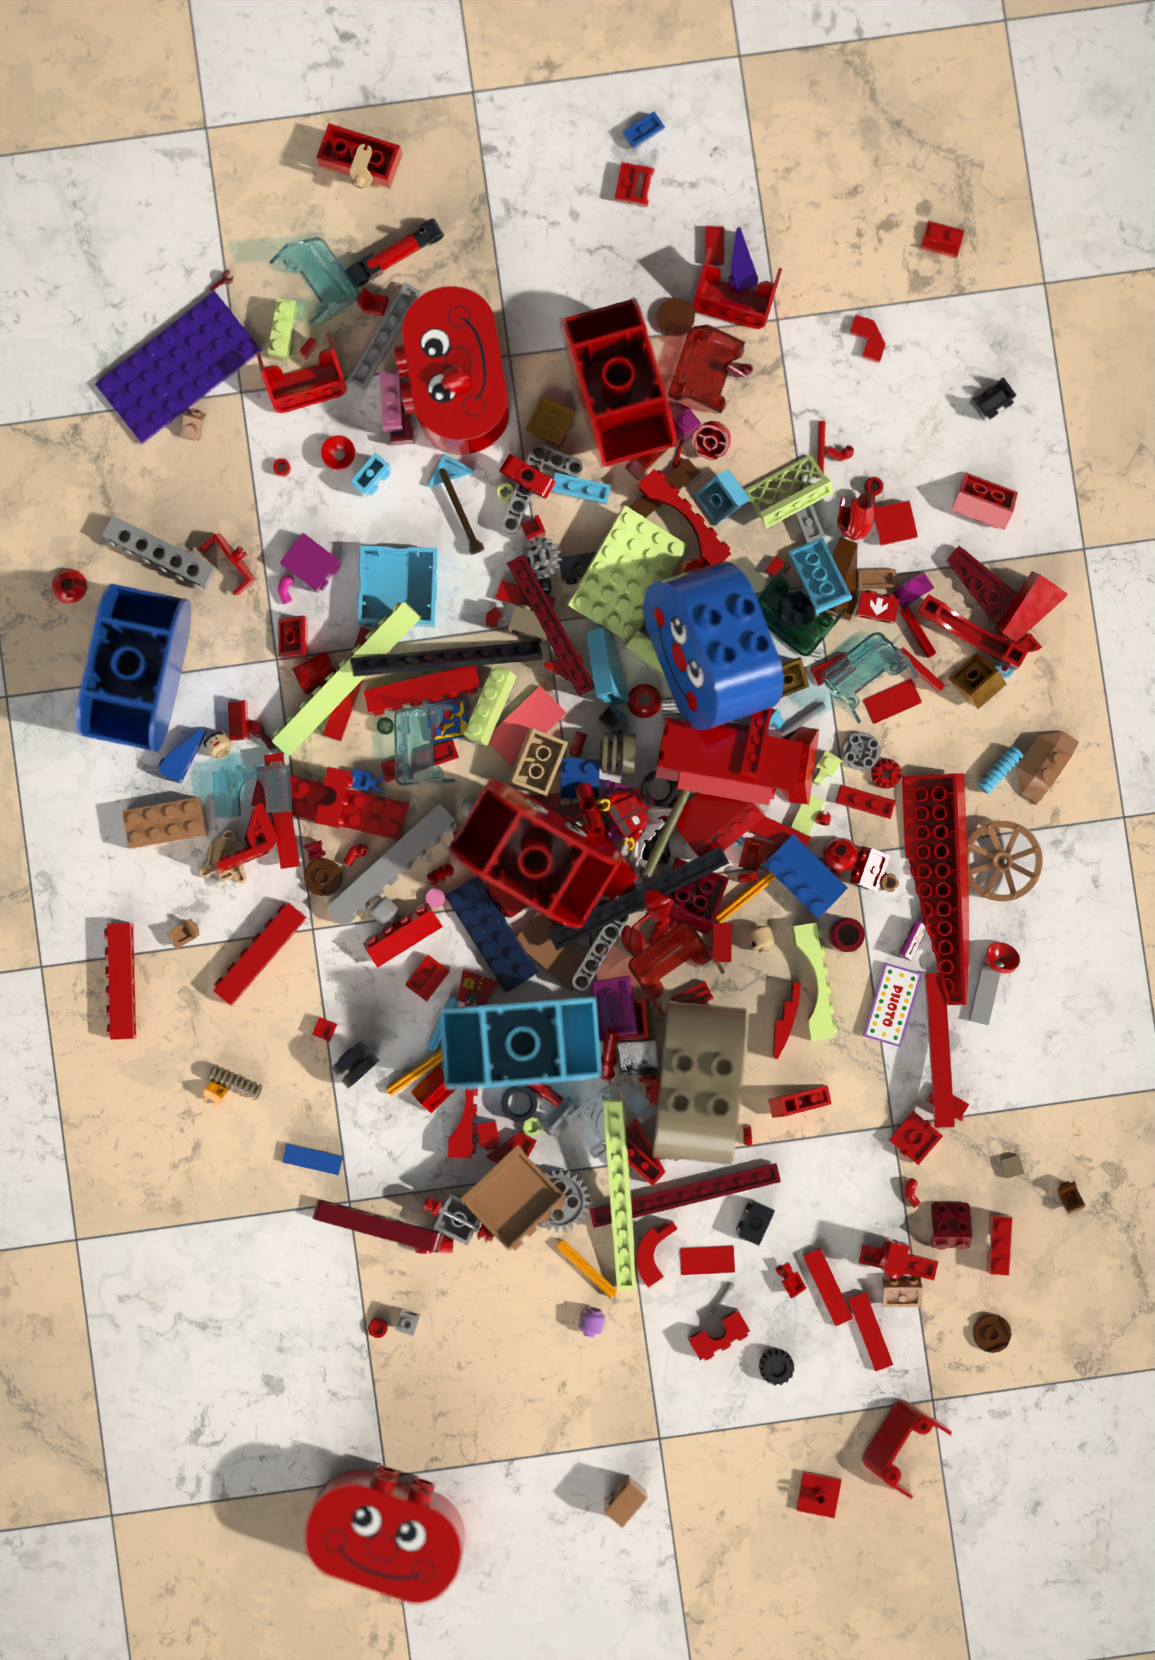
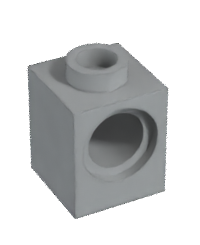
M402 1308L395 1330L413 1336L420 1314Z

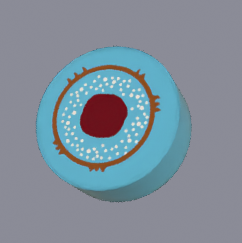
M1000 661L995 665L1003 679L1010 677L1014 673V669Z

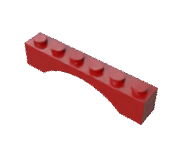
M653 469L636 485L648 500L668 505L686 518L697 537L700 558H703L708 566L722 562L731 555L729 552L731 548L724 541L720 542L717 538V532L712 527L708 528L704 524L705 519L698 512L695 514L691 510L692 505L685 498L682 500L678 495V489L673 484L669 485L665 481L667 478L660 470L656 471Z
M929 594L925 597L916 613L1015 671L1021 666L1029 652L1014 642L999 637L972 623L948 605Z
M478 1088L465 1089L466 1100L461 1121L453 1134L448 1138V1158L471 1159L472 1154L476 1153V1143L472 1142L473 1135H476L477 1123H473V1115H477V1104H474V1096H478Z

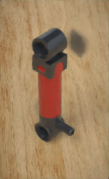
M435 218L429 219L421 224L418 229L374 255L371 253L362 258L360 262L352 264L345 272L353 286L359 288L370 280H374L382 275L386 269L425 246L437 243L444 237V233Z

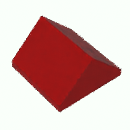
M306 616L278 619V657H308V618Z

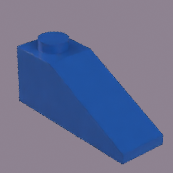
M202 729L167 754L165 758H162L158 764V772L182 784L207 732Z

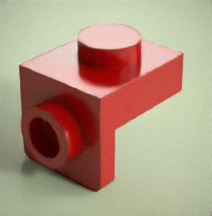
M362 288L361 293L357 297V305L363 313L384 316L390 299L384 295L370 293L367 288Z

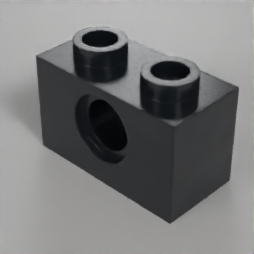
M596 552L560 557L562 558L559 561L562 583L566 582V585L577 584V580H581ZM582 565L585 571L578 574L574 571V567Z
M752 1200L751 1203H747L744 1209L745 1218L743 1221L740 1220L738 1222L736 1231H738V1237L760 1246L775 1210L756 1200ZM752 1217L759 1218V1224L756 1227L749 1225V1220Z

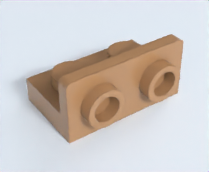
M907 1276L898 1277L897 1279L882 1277L883 1307H922L923 1286L920 1277Z

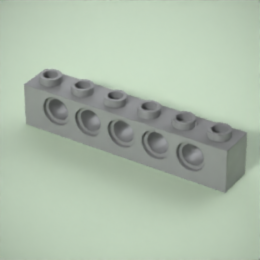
M113 515L102 534L107 544L113 547L119 545L123 547V552L131 556L135 553L140 556L139 559L147 564L153 562L157 564V569L165 573L169 570L174 573L173 576L181 581L187 579L191 581V586L199 590L202 587L208 588L217 571L215 566ZM129 533V539L124 542L121 541V535ZM145 541V549L138 550V543ZM163 550V556L156 559L154 557L155 552ZM179 558L180 565L172 567V560ZM197 567V573L190 576L188 574L189 569Z

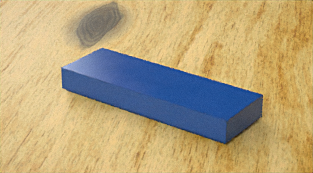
M287 1143L282 1163L339 1175L343 1156Z

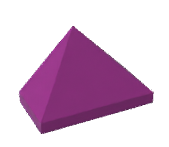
M923 572L897 588L892 594L895 595V599H900L899 605L901 608H904L934 589V587Z

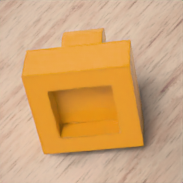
M212 1080L202 1094L205 1096L204 1101H207L208 1098L213 1100V1106L215 1107L217 1104H220L229 1089Z

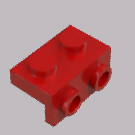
M326 651L292 668L305 694L313 692L319 685L321 687L327 683L325 679L332 671L335 674L337 673Z

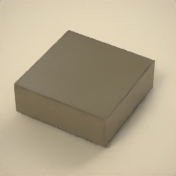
M1019 1155L1000 1159L1005 1179L1025 1174Z

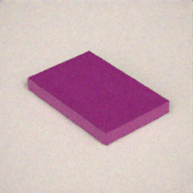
M630 975L591 981L593 996L596 997L600 1039L605 1038V1028L608 1026H612L611 1033H613V1027L617 1028L616 1036L639 1033Z

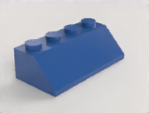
M794 834L763 864L818 919L848 889Z

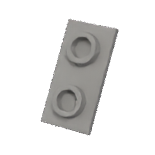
M567 1096L544 1122L543 1126L557 1138L582 1108Z

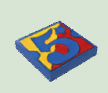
M464 698L426 704L432 742L466 737L463 734L468 725Z

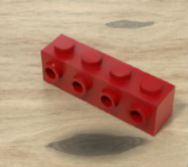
M429 903L421 904L409 915L406 914L400 917L393 925L384 927L377 935L368 937L363 945L378 968L443 926Z

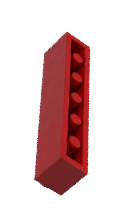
M468 666L363 690L368 713L376 717L384 715V711L391 709L392 712L404 710L403 707L408 705L414 708L422 706V702L425 701L436 703L441 701L440 698L448 696V699L459 697V693L466 692L467 695L477 693L481 685L476 666Z
M288 902L287 905L283 903L277 910L278 915L275 919L270 918L264 925L266 929L263 933H257L252 939L253 944L249 949L246 947L239 954L240 960L237 963L233 962L226 970L228 974L224 978L220 977L215 982L214 986L216 988L213 991L230 1006L234 1005L308 918L291 903Z
M107 924V928L104 929V937L108 939V947H105V958L108 959L105 976L109 978V986H106V997H109L106 1014L107 1017L110 1016V1024H107V1035L110 1036V1040L136 1039L134 924Z

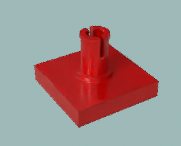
M803 1471L796 1511L835 1519L842 1479Z

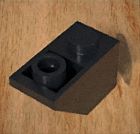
M610 705L598 718V721L612 733L617 734L619 732L622 734L628 727L627 721L629 717L613 705Z

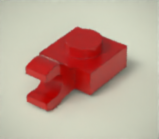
M789 1262L775 1268L777 1274L784 1278L781 1282L790 1298L796 1297L807 1288L798 1271L793 1273Z

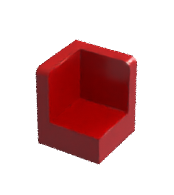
M539 515L521 524L528 541H533V538L546 536V531Z

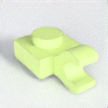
M826 750L816 765V768L820 771L815 777L814 782L820 785L826 775L832 777L842 760Z

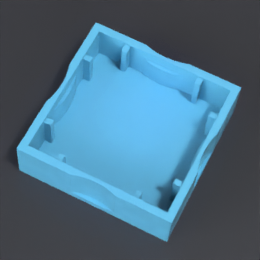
M360 546L359 573L361 587L358 597L359 625H378L385 616L389 618L394 613L391 609L398 602L402 604L405 601L422 617L413 627H436L438 549L418 547L396 549L388 546Z

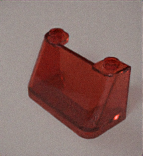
M709 324L692 327L686 337L668 391L669 398L715 414H721L726 407L725 397L721 393L728 375L724 365L727 361L732 363V361L743 356L745 342Z

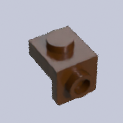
M1070 1181L1064 1182L1057 1188V1195L1067 1215L1085 1208V1203L1075 1181L1071 1183Z

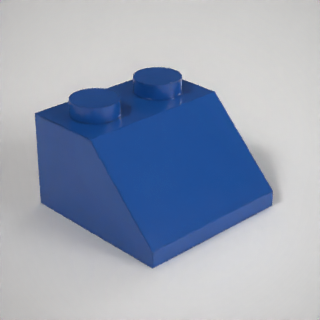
M562 758L560 798H577L575 788H577L578 784L584 782L591 784L595 798L599 797V759Z

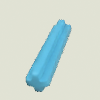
M450 996L444 1009L455 1008L459 1002L458 999ZM440 1018L427 1044V1048L433 1051L437 1050L442 1039Z

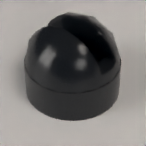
M550 578L540 580L539 584L544 593L551 594Z

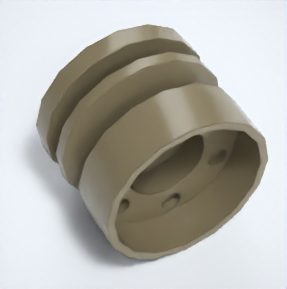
M603 733L599 755L602 773H607V765H611V773L614 774L616 765H620L622 774H634L636 734H623L622 742H617V735L613 733V742H608V733Z

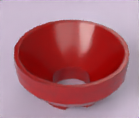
M335 435L329 437L323 443L321 457L329 468L344 470L354 462L356 455L355 447L347 437ZM340 449L345 452L342 460L334 458L336 450Z
M64 569L53 578L52 590L56 598L61 602L76 603L85 596L87 581L79 571ZM66 579H70L73 582V586L69 590H64L62 587V583Z
M650 684L636 685L628 694V708L632 714L639 718H650L661 707L662 698L660 692ZM643 694H647L651 699L650 703L645 706L639 702V697Z
M835 838L826 844L823 851V859L830 869L844 872L850 870L856 864L858 851L855 844L849 839ZM838 846H843L847 851L844 855H838L835 849Z
M995 942L986 951V962L992 970L998 973H1012L1020 964L1018 952L1007 943ZM994 961L1002 962L1004 967L997 966Z

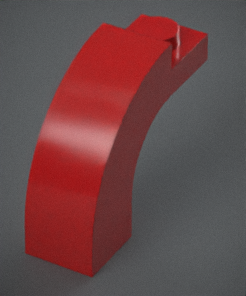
M668 1221L664 1222L658 1227L660 1229L658 1232L651 1226L644 1233L638 1244L636 1254L637 1267L642 1280L648 1288L664 1278L663 1273L654 1261V1252L657 1245L663 1239L678 1229L673 1221L670 1223Z

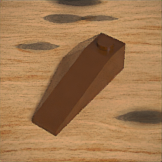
M839 537L832 557L852 599L823 612L850 621L857 603L858 543Z

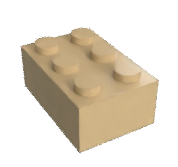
M529 727L509 781L547 796L568 742Z

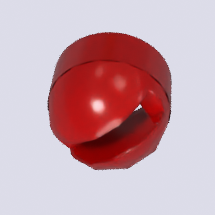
M820 811L816 816L815 823L829 826L831 822L830 813L827 812L825 815L823 814L824 811Z

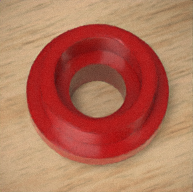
M870 477L866 480L864 484L865 491H871L875 496L883 491V482L878 477ZM871 484H876V485H877V489H876V490H872V489L870 488V485H871Z

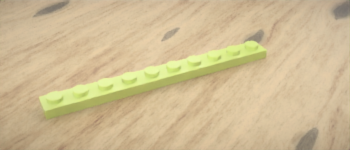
M604 1100L603 1109L617 1289H637L624 1100Z

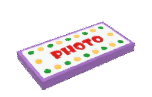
M884 962L863 1036L901 1047L922 973Z

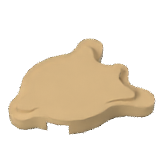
M225 830L223 835L210 844L207 852V862L199 870L200 877L208 878L215 873L214 867L219 858L225 855L235 856L236 851L244 848L234 830ZM244 864L220 873L219 880L224 882L233 878L240 884L245 883L247 876L244 873Z

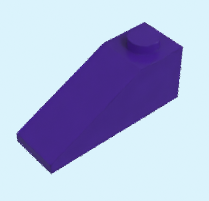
M740 227L736 228L730 276H728L729 284L735 288L736 292L757 286L759 280Z

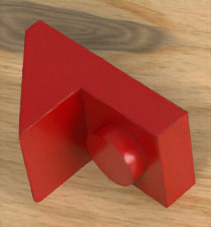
M580 653L578 655L583 663L582 655ZM559 660L544 663L547 671L569 682L568 676Z

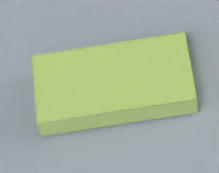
M811 795L809 805L801 804L790 828L809 835L824 800Z

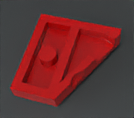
M520 1131L489 1153L486 1158L498 1164L517 1145L529 1157L537 1140Z

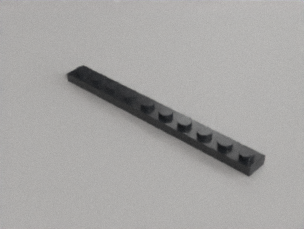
M539 641L353 657L350 658V666L353 677L535 661L542 660L543 653Z
M721 846L591 911L582 928L563 925L549 932L548 935L557 951L646 906L645 895L647 891L654 889L666 896L729 864V861Z

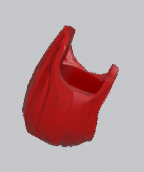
M871 491L861 493L858 500L854 497L851 498V507H844L845 497H842L840 500L837 525L839 530L851 540L864 539L871 531L876 503L875 495Z

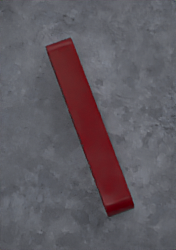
M317 1199L312 1219L433 1253H439L443 1233L319 1199Z

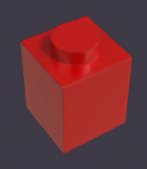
M496 1120L477 1124L481 1148L485 1147V1150L496 1149L497 1145L500 1144Z

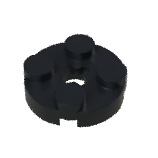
M801 591L785 594L778 603V615L790 627L794 625L799 626L797 629L806 628L815 617L816 612L810 599ZM797 608L800 611V613L798 611L794 612L793 609Z

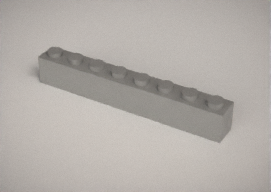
M439 803L326 908L341 925L345 923L349 925L356 918L355 914L359 910L363 912L370 906L369 901L373 897L377 899L385 892L383 888L387 884L391 886L399 879L397 875L401 871L405 873L413 866L411 862L415 858L421 859L427 853L425 850L430 845L435 846L441 840L440 835L444 832L448 834L455 827L453 823L456 820Z

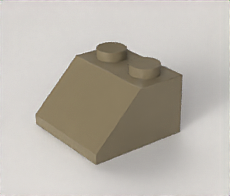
M522 604L519 607L515 606L508 627L509 633L546 644V634L534 611H531V607Z

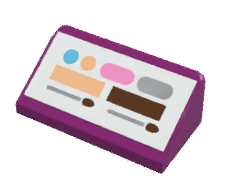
M918 920L914 921L899 952L900 956L908 960L913 959L926 932L925 924Z

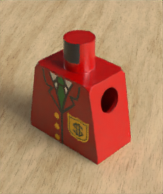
M463 970L458 1001L464 1002V1007L486 1005L498 981Z

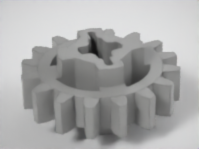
M546 537L533 538V541L527 542L529 547L523 548L526 551L524 556L538 579L549 578L550 574H555L554 568H560L557 561L562 560V558L558 557L561 551L556 550L558 544H552L553 539H546Z

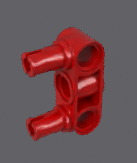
M508 454L499 469L503 475L544 499H547L556 484L552 478L511 454ZM526 472L533 475L529 481L522 478V475Z

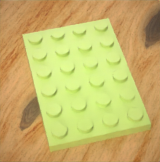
M623 505L566 605L629 643L645 621L643 606L645 594L649 586L654 582L671 576L688 545Z

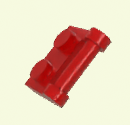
M621 162L614 201L648 207L649 187L655 169ZM642 173L644 178L640 197H634L638 174Z

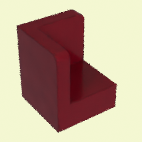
M411 421L404 422L403 432L390 433L391 446L414 444Z

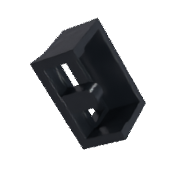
M1003 377L997 384L987 388L981 395L975 396L970 401V404L976 409L983 420L986 418L991 420L999 414L998 410L1004 407V409H1007L1015 403L1013 399L1017 395ZM1002 391L1007 398L988 412H985L981 405Z

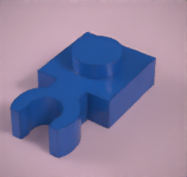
M354 768L352 788L368 792L369 787H373L375 791L382 792L383 789L377 788L376 783L378 781L385 782V779L382 777L372 779L373 773Z

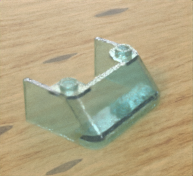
M320 237L287 243L269 261L271 265L283 262L289 272H301L319 299L320 303L316 306L317 314L309 321L311 325L330 320L353 305L360 294L358 289L353 286L328 244Z
M875 632L828 667L822 673L821 680L840 706L859 724L861 720L855 708L859 705L860 700L856 693L884 671L894 676L906 669L915 679L918 677V674L909 657L882 633Z
M426 704L401 708L395 712V778L398 785L413 786L455 783V779H445L442 768L434 766L433 728L438 727L442 722L441 711L452 710L453 705Z

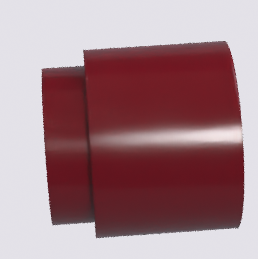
M840 918L834 921L828 930L830 945L840 952H853L857 950L865 939L863 926L853 918ZM843 925H852L857 930L858 937L852 945H844L838 939V931Z

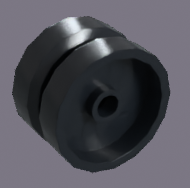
M362 1040L353 1048H349L338 1059L339 1061L330 1068L336 1076L342 1075L346 1070L349 1071L342 1079V1083L348 1089L380 1061L373 1053L367 1055L364 1059L361 1058L368 1050V1047Z

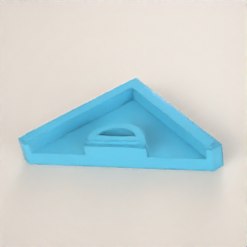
M442 454L427 486L433 487L443 483L439 474L441 468L446 469L450 480L472 474L475 470Z

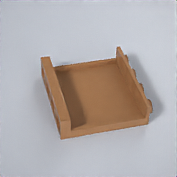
M517 1145L461 1198V1201L508 1251L511 1249L516 1251L523 1244L521 1240L526 1235L530 1237L537 1230L535 1226L540 1221L544 1224L551 1217L550 1212L554 1208L558 1210L565 1204L563 1199L566 1195L527 1157L520 1146Z

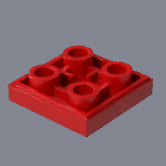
M910 500L875 508L874 522L880 546L918 538Z

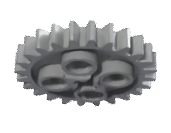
M554 1169L552 1170V1175L545 1172V1176L554 1185L557 1182L565 1184L566 1188L562 1191L563 1194L569 1189L573 1191L563 1199L565 1204L559 1208L564 1213L563 1217L555 1219L552 1215L553 1211L556 1210L554 1208L550 1212L551 1217L544 1224L541 1223V1227L547 1224L548 1231L553 1226L556 1232H558L559 1227H562L563 1231L566 1232V1226L573 1229L572 1223L575 1222L577 1225H580L578 1219H585L582 1213L589 1212L585 1205H589L590 1201L585 1200V1198L589 1197L590 1194L584 1193L588 1187H581L583 1179L576 1181L577 1174L570 1177L569 1170L566 1175L563 1174L562 1169H560L559 1174H556ZM576 1197L578 1204L574 1207L569 1206L567 1203L568 1198Z

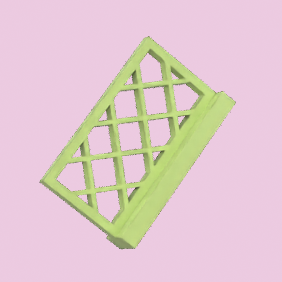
M811 455L744 490L766 528L833 493L831 481L823 474ZM809 462L811 463L810 471L801 470L802 466ZM789 473H795L793 480L785 479V476ZM799 474L808 475L807 481H798ZM812 476L821 478L816 483L810 482ZM772 482H779L777 489L769 488L768 486ZM783 483L792 484L789 491L781 490ZM795 485L804 486V489L794 492ZM762 491L760 498L752 497L751 493ZM766 492L775 493L773 500L764 498ZM779 494L788 495L786 499L777 501ZM762 503L771 504L769 508L763 511L760 509Z

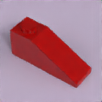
M828 1085L768 1099L772 1118L786 1117L832 1104Z

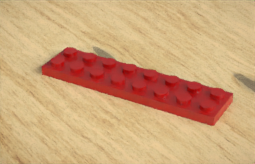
M260 768L251 806L255 807V805L263 802L265 809L272 810L266 770ZM287 775L293 816L315 821L319 804L328 806L335 802L337 795L333 788L325 787L324 783ZM348 789L349 803L347 807L344 806L343 814H345L343 826L340 825V827L395 840L401 839L409 803Z

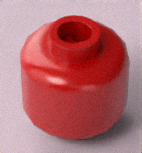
M456 364L443 371L441 383L445 390L449 389L452 393H456L467 388L472 378L466 366Z

